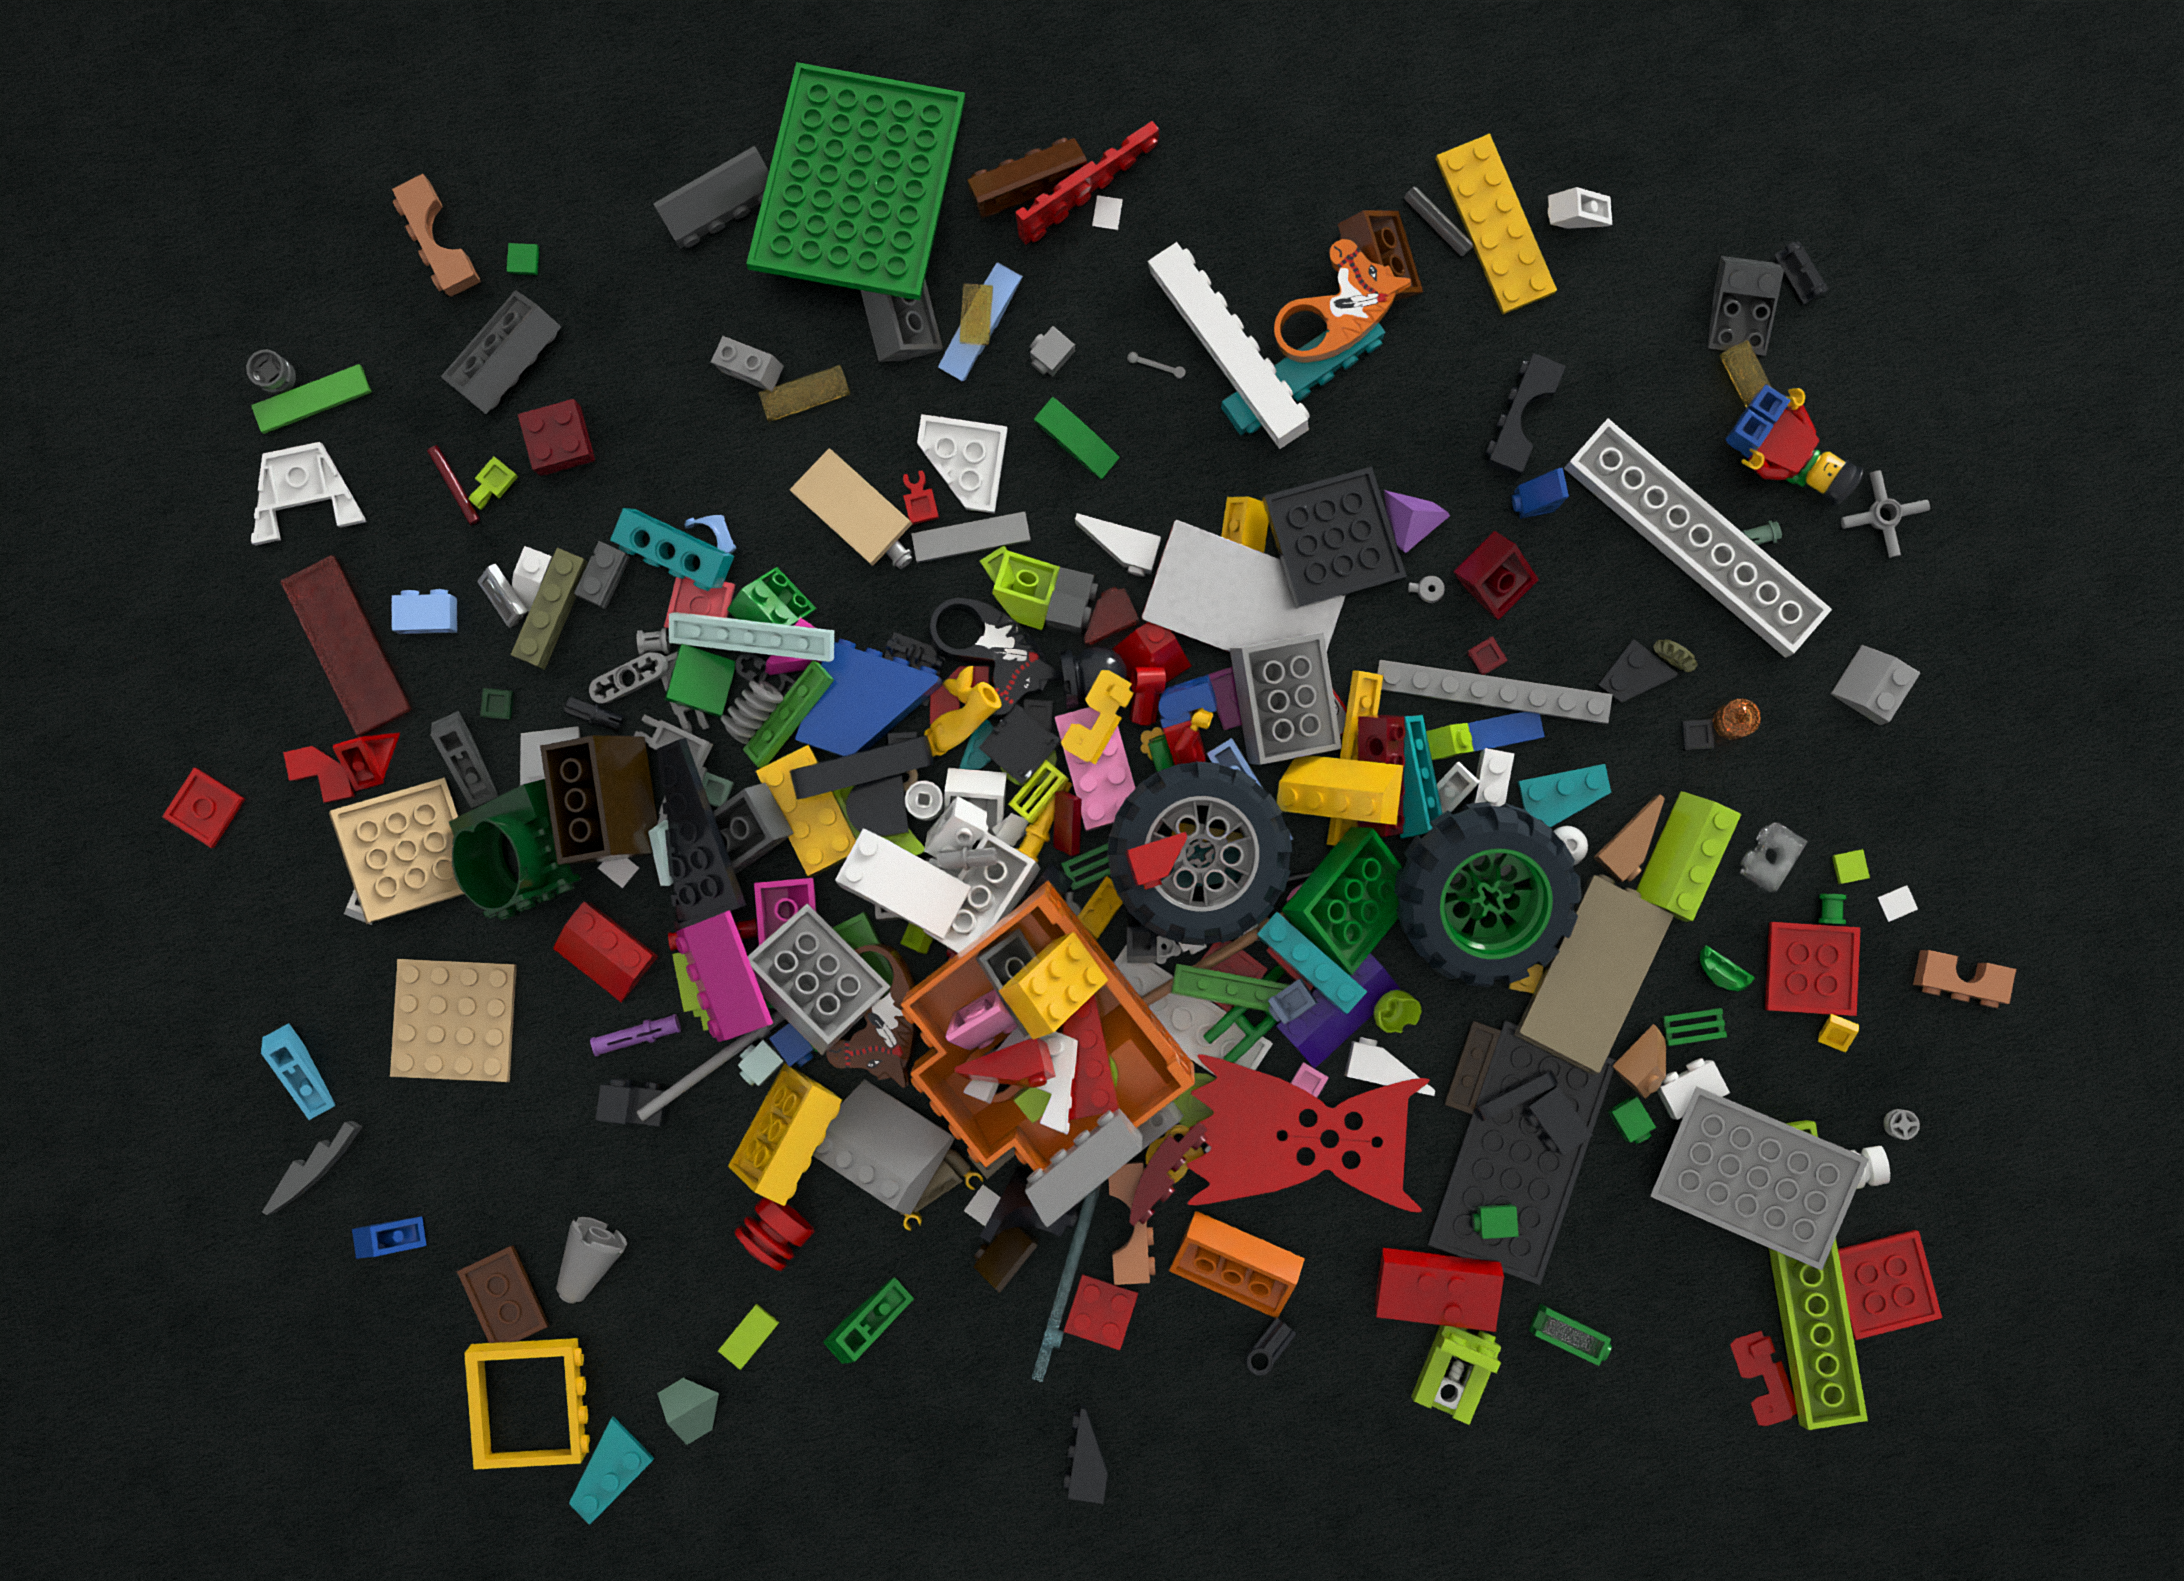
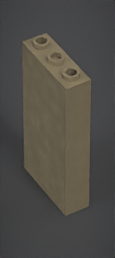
M1601 874L1598 876L1594 875L1587 880L1581 893V900L1574 907V912L1578 915V919L1569 938L1562 936L1558 941L1556 948L1560 952L1547 964L1514 1033V1036L1591 1075L1600 1073L1674 917L1673 914L1665 909L1641 899L1639 892L1630 888L1623 890L1614 885L1615 881Z

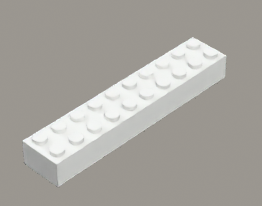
M1607 418L1565 466L1564 469L1785 658L1797 651L1832 610L1610 419Z

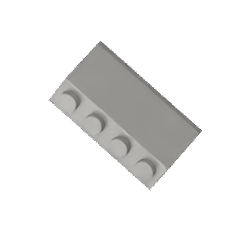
M1120 1108L1114 1113L1110 1110L1104 1113L1097 1120V1127L1090 1132L1087 1129L1081 1132L1073 1140L1075 1145L1067 1151L1064 1148L1059 1150L1050 1159L1051 1164L1044 1170L1038 1168L1028 1176L1025 1192L1046 1227H1049L1142 1151L1143 1135Z

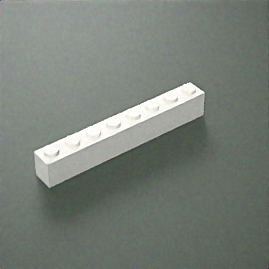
M1176 242L1150 259L1148 264L1152 276L1278 448L1281 449L1308 431V418H1310L1308 411L1302 403L1296 404L1292 399L1293 392L1284 380L1280 382L1275 376L1277 371L1268 358L1264 360L1258 353L1260 348L1252 336L1247 338L1242 331L1244 326L1236 314L1231 316L1227 311L1226 307L1228 305L1224 297L1219 292L1215 294L1210 288L1212 284L1207 274L1203 270L1199 272L1193 265L1195 260L1187 248L1182 250Z

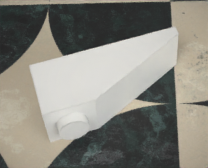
M1076 514V525L1123 567L1128 568V573L1144 577L1145 573H1152L1161 541L1160 536Z
M1360 1037L1359 1043L1352 1041L1344 1076L1386 1086L1419 1078L1384 1048L1376 1047V1040ZM1426 1084L1417 1093L1434 1096L1435 1090Z

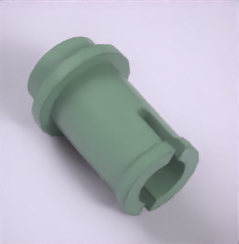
M1769 520L1766 525L1742 531L1756 545L1770 541L1777 543V539L1782 538V532L1777 521L1772 523Z

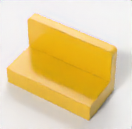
M1227 497L1221 537L1264 553L1269 520L1263 501L1251 497Z

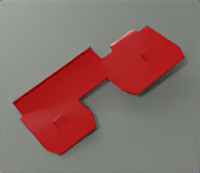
M1761 1330L1736 1338L1730 1346L1741 1377L1753 1378L1763 1374L1769 1394L1757 1397L1751 1403L1758 1425L1769 1426L1791 1419L1793 1415L1797 1414L1796 1402L1782 1361L1774 1364L1772 1362L1770 1354L1776 1353L1771 1337H1764Z

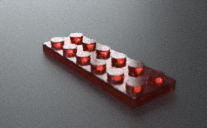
M331 555L280 581L357 736H362L412 710L335 556Z

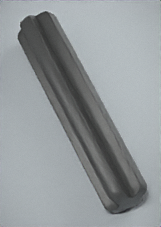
M1417 187L1411 188L1406 193L1405 200L1460 256L1466 255L1472 249L1473 243Z

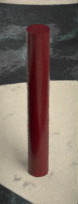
M435 445L429 448L427 451L469 524H476L480 521V518L439 447Z

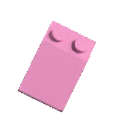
M995 989L954 1012L945 1037L949 1042L970 1051L977 1046L979 1049L988 1046L995 1040L993 1038L995 1035L1002 1031L1004 1034H1008L1018 1026Z

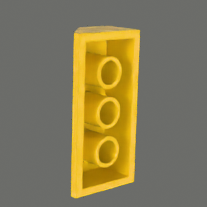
M1311 755L1294 758L1279 781L1277 804L1284 812L1396 825L1403 765Z

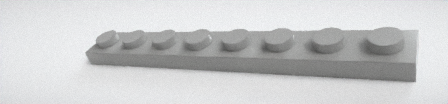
M1379 660L1377 674L1383 675L1381 691L1608 724L1613 694Z

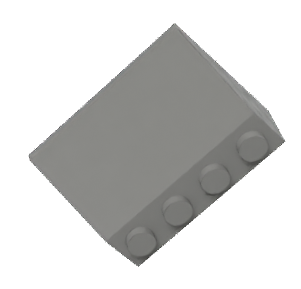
M1324 633L1230 648L1248 763L1262 765L1342 749Z
M808 904L748 955L763 997L821 1055L825 1054L890 989V986Z
M864 1079L840 1105L838 1115L829 1123L824 1141L816 1147L813 1156L892 1209L911 1215L955 1137Z

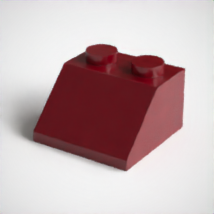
M1495 531L1454 571L1464 588L1497 620L1539 580L1517 545Z

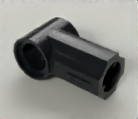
M1276 1317L1253 1347L1246 1351L1244 1355L1245 1366L1256 1375L1267 1374L1271 1371L1273 1363L1292 1341L1296 1333ZM1256 1353H1264L1266 1356V1363L1261 1368H1254L1251 1364V1359Z

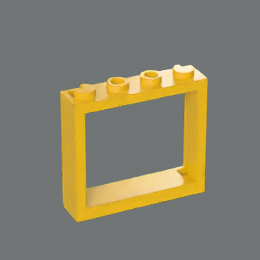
M578 1338L482 1343L469 1346L465 1352L474 1469L581 1464L586 1453H589L590 1437L585 1435L584 1424L588 1422V1408L583 1406L582 1395H585L586 1380L585 1377L580 1375V1366H583L584 1354H582L581 1348H578ZM564 1356L571 1449L492 1453L485 1361Z

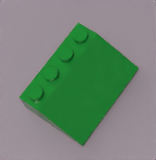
M1351 827L1283 907L1282 911L1300 933L1348 975H1352L1398 919L1396 908L1399 902L1394 889L1397 870L1402 868V866L1373 828Z

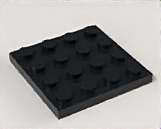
M1372 467L1265 495L1262 498L1296 609L1407 577Z

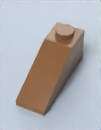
M1661 794L1655 796L1593 857L1617 882H1623L1625 879L1630 882L1641 872L1639 866L1645 860L1665 799Z

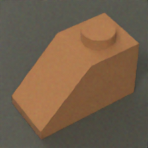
M1654 1024L1612 1066L1620 1078L1645 1099L1651 1093L1657 1091L1662 1081L1666 1078V1039Z

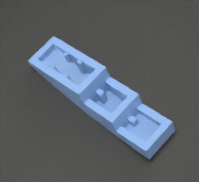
M999 262L996 263L960 324L938 368L961 381L966 380L992 331L998 326L1023 276Z

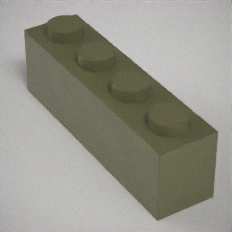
M559 548L556 549L512 650V656L545 670L576 599L574 592L588 565L584 558Z

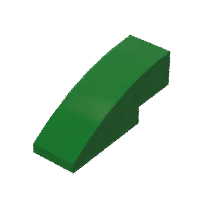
M1054 397L1048 401L1034 418V422L1038 427L1056 440L1061 448L1100 480L1105 477L1120 459L1100 437Z

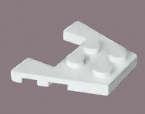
M316 442L262 454L258 484V506L255 508L254 533L251 535L252 544L260 545L281 540L276 510L332 499L337 526L345 527L366 522L364 515L322 443Z
M1017 1027L996 1051L1032 1037L1030 1034L1024 1037L1019 1027ZM1055 1031L1040 1037L1041 1040L1048 1044L1056 1077L1048 1079L1045 1085L1036 1087L1052 1094L1040 1124L1067 1135L1070 1126L1068 1114L1072 1106V1097L1070 1096L1071 1084L1075 1076L1078 1041ZM972 1080L963 1093L991 1104L999 1083Z

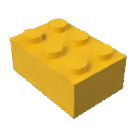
M1071 932L1052 940L998 991L1034 1040L1054 1033L1108 979L1077 935Z

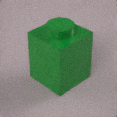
M1630 1096L1607 1110L1626 1142L1631 1143L1634 1141L1636 1144L1648 1139L1651 1136L1650 1131L1656 1128L1636 1096Z
M1515 1205L1477 1206V1214L1472 1215L1473 1230L1479 1233V1237L1482 1239L1519 1237L1517 1207Z

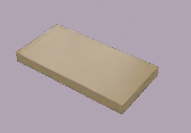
M830 448L790 489L800 501L872 566L912 525L908 518Z

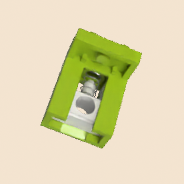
M1440 1325L1411 1395L1413 1401L1428 1408L1433 1406L1453 1415L1452 1418L1470 1425L1491 1372L1497 1374L1501 1364L1497 1359L1501 1346L1494 1342L1496 1337L1479 1330L1477 1335L1467 1331V1328ZM1454 1356L1457 1361H1452V1367H1449L1450 1372H1447L1448 1376L1446 1375L1445 1377L1444 1375L1450 1360ZM1457 1358L1470 1363L1462 1383H1460L1459 1379L1460 1377H1463L1461 1374L1463 1371H1465L1464 1365H1467L1462 1361L1458 1360ZM1447 1384L1455 1386V1394L1449 1399L1442 1398L1440 1394L1442 1387Z

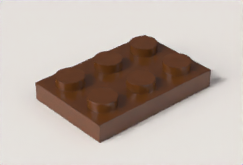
M513 1245L457 1271L489 1343L517 1342L550 1326Z

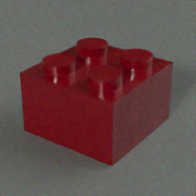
M575 399L518 414L532 470L539 476L595 461L582 409Z

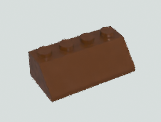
M1059 139L1052 143V147L1042 151L1039 148L1031 150L1025 154L1024 158L1016 161L1008 159L1001 162L996 169L991 171L984 169L972 174L971 178L967 179L968 188L980 218L984 219L1025 203L1043 193L1053 192V189L1059 182L1085 166L1087 159L1076 139Z

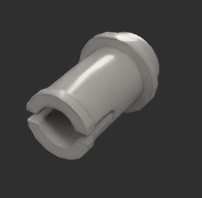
M898 540L886 552L892 559V565L894 567L897 566L899 569L907 566L913 559L910 555L911 551L909 549L906 550Z

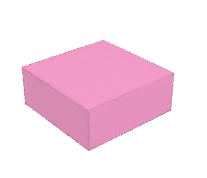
M1303 1062L1292 1079L1291 1084L1317 1098L1329 1077Z

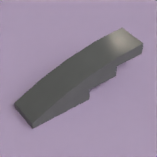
M354 1121L344 1122L333 1142L329 1140L319 1141L307 1162L303 1159L293 1161L262 1213L266 1215L276 1213L304 1194L345 1153L363 1126Z

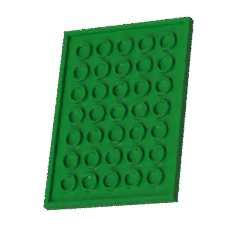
M796 62L747 259V269L920 301L964 107L965 93Z

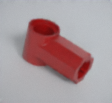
M1133 667L1130 683H1132L1131 690L1134 694L1132 696L1129 718L1132 722L1140 725H1151L1156 722L1159 695L1165 690V670L1163 667Z

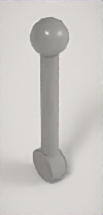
M1136 352L1128 354L1127 359L1130 363L1139 362L1173 373L1178 379L1185 376L1186 371L1181 366L1173 368L1139 357Z

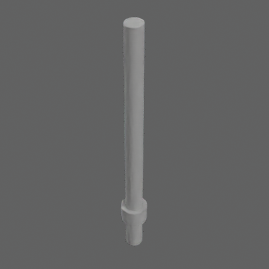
M776 1011L770 1015L773 1024L745 1033L639 1109L636 1114L643 1122L757 1039L762 1040L771 1034L770 1030L784 1021L785 1018Z

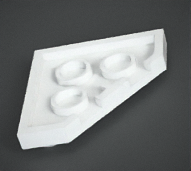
M921 414L917 440L918 446L966 510L995 514L1008 430L1007 426Z

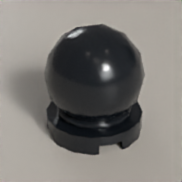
M1091 647L1085 649L1078 657L1072 656L1071 649L1059 651L1060 665H1062L1064 677L1062 679L1067 709L1078 707V700L1087 697L1101 670H1110L1128 681V669L1120 654L1109 647Z

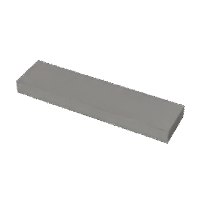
M1025 512L911 533L917 563L1031 541Z

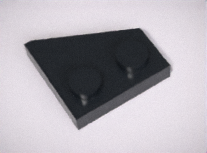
M1633 639L1604 675L1597 687L1607 694H1613L1612 698L1620 704L1675 678L1678 673Z

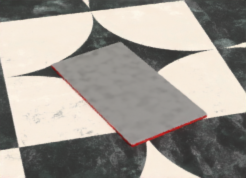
M1176 520L1173 523L1141 618L1147 622L1230 652L1232 647L1324 633L1327 651L1345 596L1296 609L1280 559Z

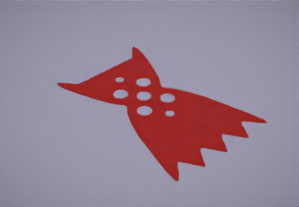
M1204 1054L1197 1055L1199 1060L1217 1076L1214 1081L1191 1092V1095L1214 1111L1213 1115L1201 1121L1207 1128V1131L1204 1133L1207 1139L1204 1142L1211 1147V1150L1187 1163L1186 1166L1206 1179L1210 1185L1191 1198L1187 1204H1210L1275 1192L1309 1180L1323 1170H1331L1345 1183L1381 1201L1407 1211L1422 1212L1421 1208L1403 1191L1408 1099L1428 1084L1429 1079L1417 1078L1390 1084L1349 1098L1335 1108H1329L1314 1095L1280 1078ZM1304 1109L1314 1110L1318 1117L1317 1123L1308 1128L1301 1125L1299 1122L1301 1111ZM1358 1112L1362 1116L1363 1124L1358 1130H1349L1345 1126L1344 1119L1348 1113ZM1331 1129L1337 1132L1341 1140H1339L1335 1147L1326 1148L1322 1145L1320 1137L1325 1130ZM1285 1130L1288 1133V1138L1285 1141H1279L1277 1139L1278 1131ZM1376 1136L1383 1140V1144L1379 1148L1373 1147L1371 1143L1372 1139ZM1303 1147L1311 1148L1315 1153V1160L1309 1166H1303L1297 1161V1152ZM1353 1150L1359 1154L1361 1161L1357 1168L1347 1169L1343 1165L1342 1156L1345 1152Z

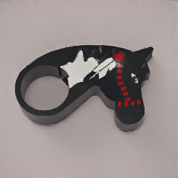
M953 598L941 603L935 609L928 626V638L936 653L948 660L987 664L992 667L990 683L999 695L1002 706L989 716L990 718H1004L1022 697L1034 693L1041 694L1047 682H1056L1063 679V673L1048 664L1044 653L1033 638L1015 620L992 605L973 599ZM952 610L967 612L977 621L979 628H982L979 640L973 646L966 649H954L945 645L937 634L936 622L938 618Z

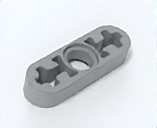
M646 653L594 679L590 684L589 694L597 703H612L665 676L668 671V661L660 653ZM651 660L658 661V665L655 667L656 672L641 671L640 668L645 669L652 664ZM627 670H631L635 675V681L629 687L622 680V676ZM602 685H616L617 688L607 690L606 695H600L599 691L603 689Z

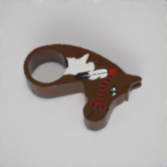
M872 943L859 947L854 951L860 957L867 951L878 952L888 959L893 968V982L889 989L890 993L887 996L883 995L864 1015L867 1026L856 1032L852 1037H842L827 1051V1058L836 1068H863L877 1076L878 1080L892 1077L902 1088H905L910 1084L907 1065L915 1047L918 1026L916 1023L910 1024L903 1016L901 1003L906 993L915 987V982L909 967L893 947L883 943Z

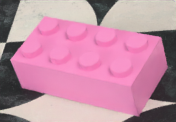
M1088 707L1055 716L1061 741L1071 723L1081 724L1091 730L1100 712ZM1118 726L1096 765L1090 761L1087 763L1063 747L1076 796L1082 798L1081 815L1086 832L1113 825L1115 815L1124 800L1136 789Z

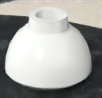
M1562 826L1555 829L1553 832L1564 841L1575 859L1574 865L1580 863L1588 850L1585 835L1579 829L1571 826Z

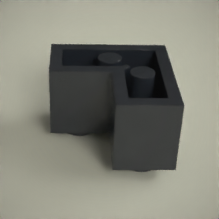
M615 1078L610 1079L609 1083L600 1085L596 1113L597 1121L620 1124L636 1123L659 1127L665 1125L667 1105L643 1122L636 1114L639 1109L666 1091L662 1089L661 1083L644 1082L643 1087L632 1085L633 1080Z

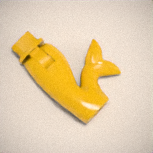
M973 666L963 669L957 679H947L942 683L952 695L958 697L962 703H965V706L961 709L942 714L924 732V736L928 735L933 757L935 755L941 756L962 743L1002 706L999 695L989 684L980 682L971 688Z

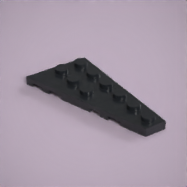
M686 738L657 748L660 784L665 788L666 802L662 803L663 814H667L668 829L665 830L669 876L673 878L675 894L671 895L672 906H676L677 920L674 921V931L694 925L726 911L746 906Z

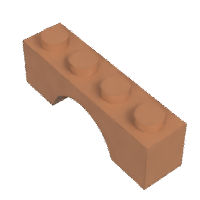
M421 174L393 188L392 190L397 198L393 200V204L400 216H406L409 224L405 227L412 240L419 241L422 247L418 251L426 266L431 265L435 273L431 278L438 291L444 290L452 297L481 282L469 257L462 249H446L435 243L432 225L437 213L443 206L425 175Z
M1143 1161L1127 1162L1108 1178L1109 1195L1122 1200L1130 1210L1139 1181L1146 1169L1143 1167ZM1138 1221L1134 1225L1132 1236L1128 1242L1121 1248L1113 1251L1114 1285L1150 1283L1149 1275H1155L1154 1257H1148V1245H1154L1153 1227H1147V1221L1144 1224Z

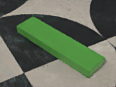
M358 364L251 406L260 431L265 434L372 392L364 370Z
M812 660L783 697V701L777 705L776 710L770 714V717L765 720L762 727L758 729L743 748V751L757 767L763 768L769 764L834 681L820 663Z
M1176 964L1171 994L1270 1012L1268 1007L1271 1005L1268 999L1290 985Z

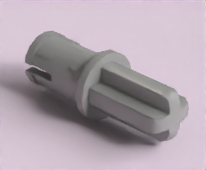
M963 847V850L938 851L937 865L940 870L964 868L967 871L970 870V867L997 864V852L994 848L969 850L968 847Z

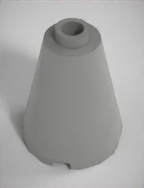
M578 1217L576 1222L575 1220L572 1221L556 1287L562 1300L568 1303L583 1301L624 1252L627 1242L619 1231L615 1230L614 1234L606 1230L608 1224L593 1218Z

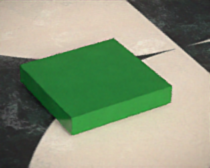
M681 644L677 652L664 700L720 718L724 711L736 661Z

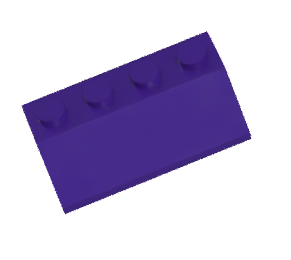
M1371 953L1352 975H1349L1367 993L1347 1015H1344L1314 988L1311 993L1318 1004L1290 1023L1284 1025L1282 1021H1279L1274 1025L1314 1069L1374 1014L1375 1005L1384 994L1392 990H1400L1399 986Z

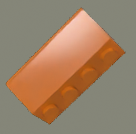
M1195 1211L1169 1271L1274 1318H1278L1297 1285L1305 1258Z

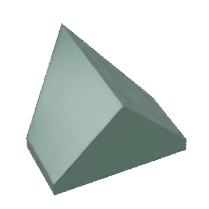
M683 1377L657 1393L667 1424L686 1445L713 1430L719 1396L718 1392L686 1380Z

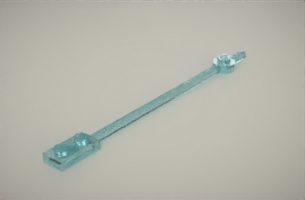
M1102 1183L1085 1198L1032 1375V1379L1043 1382L1053 1347L1058 1349L1060 1347L1064 1331L1059 1330V1326Z

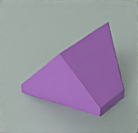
M1384 490L1386 512L1397 547L1405 553L1450 516L1447 511L1432 501Z

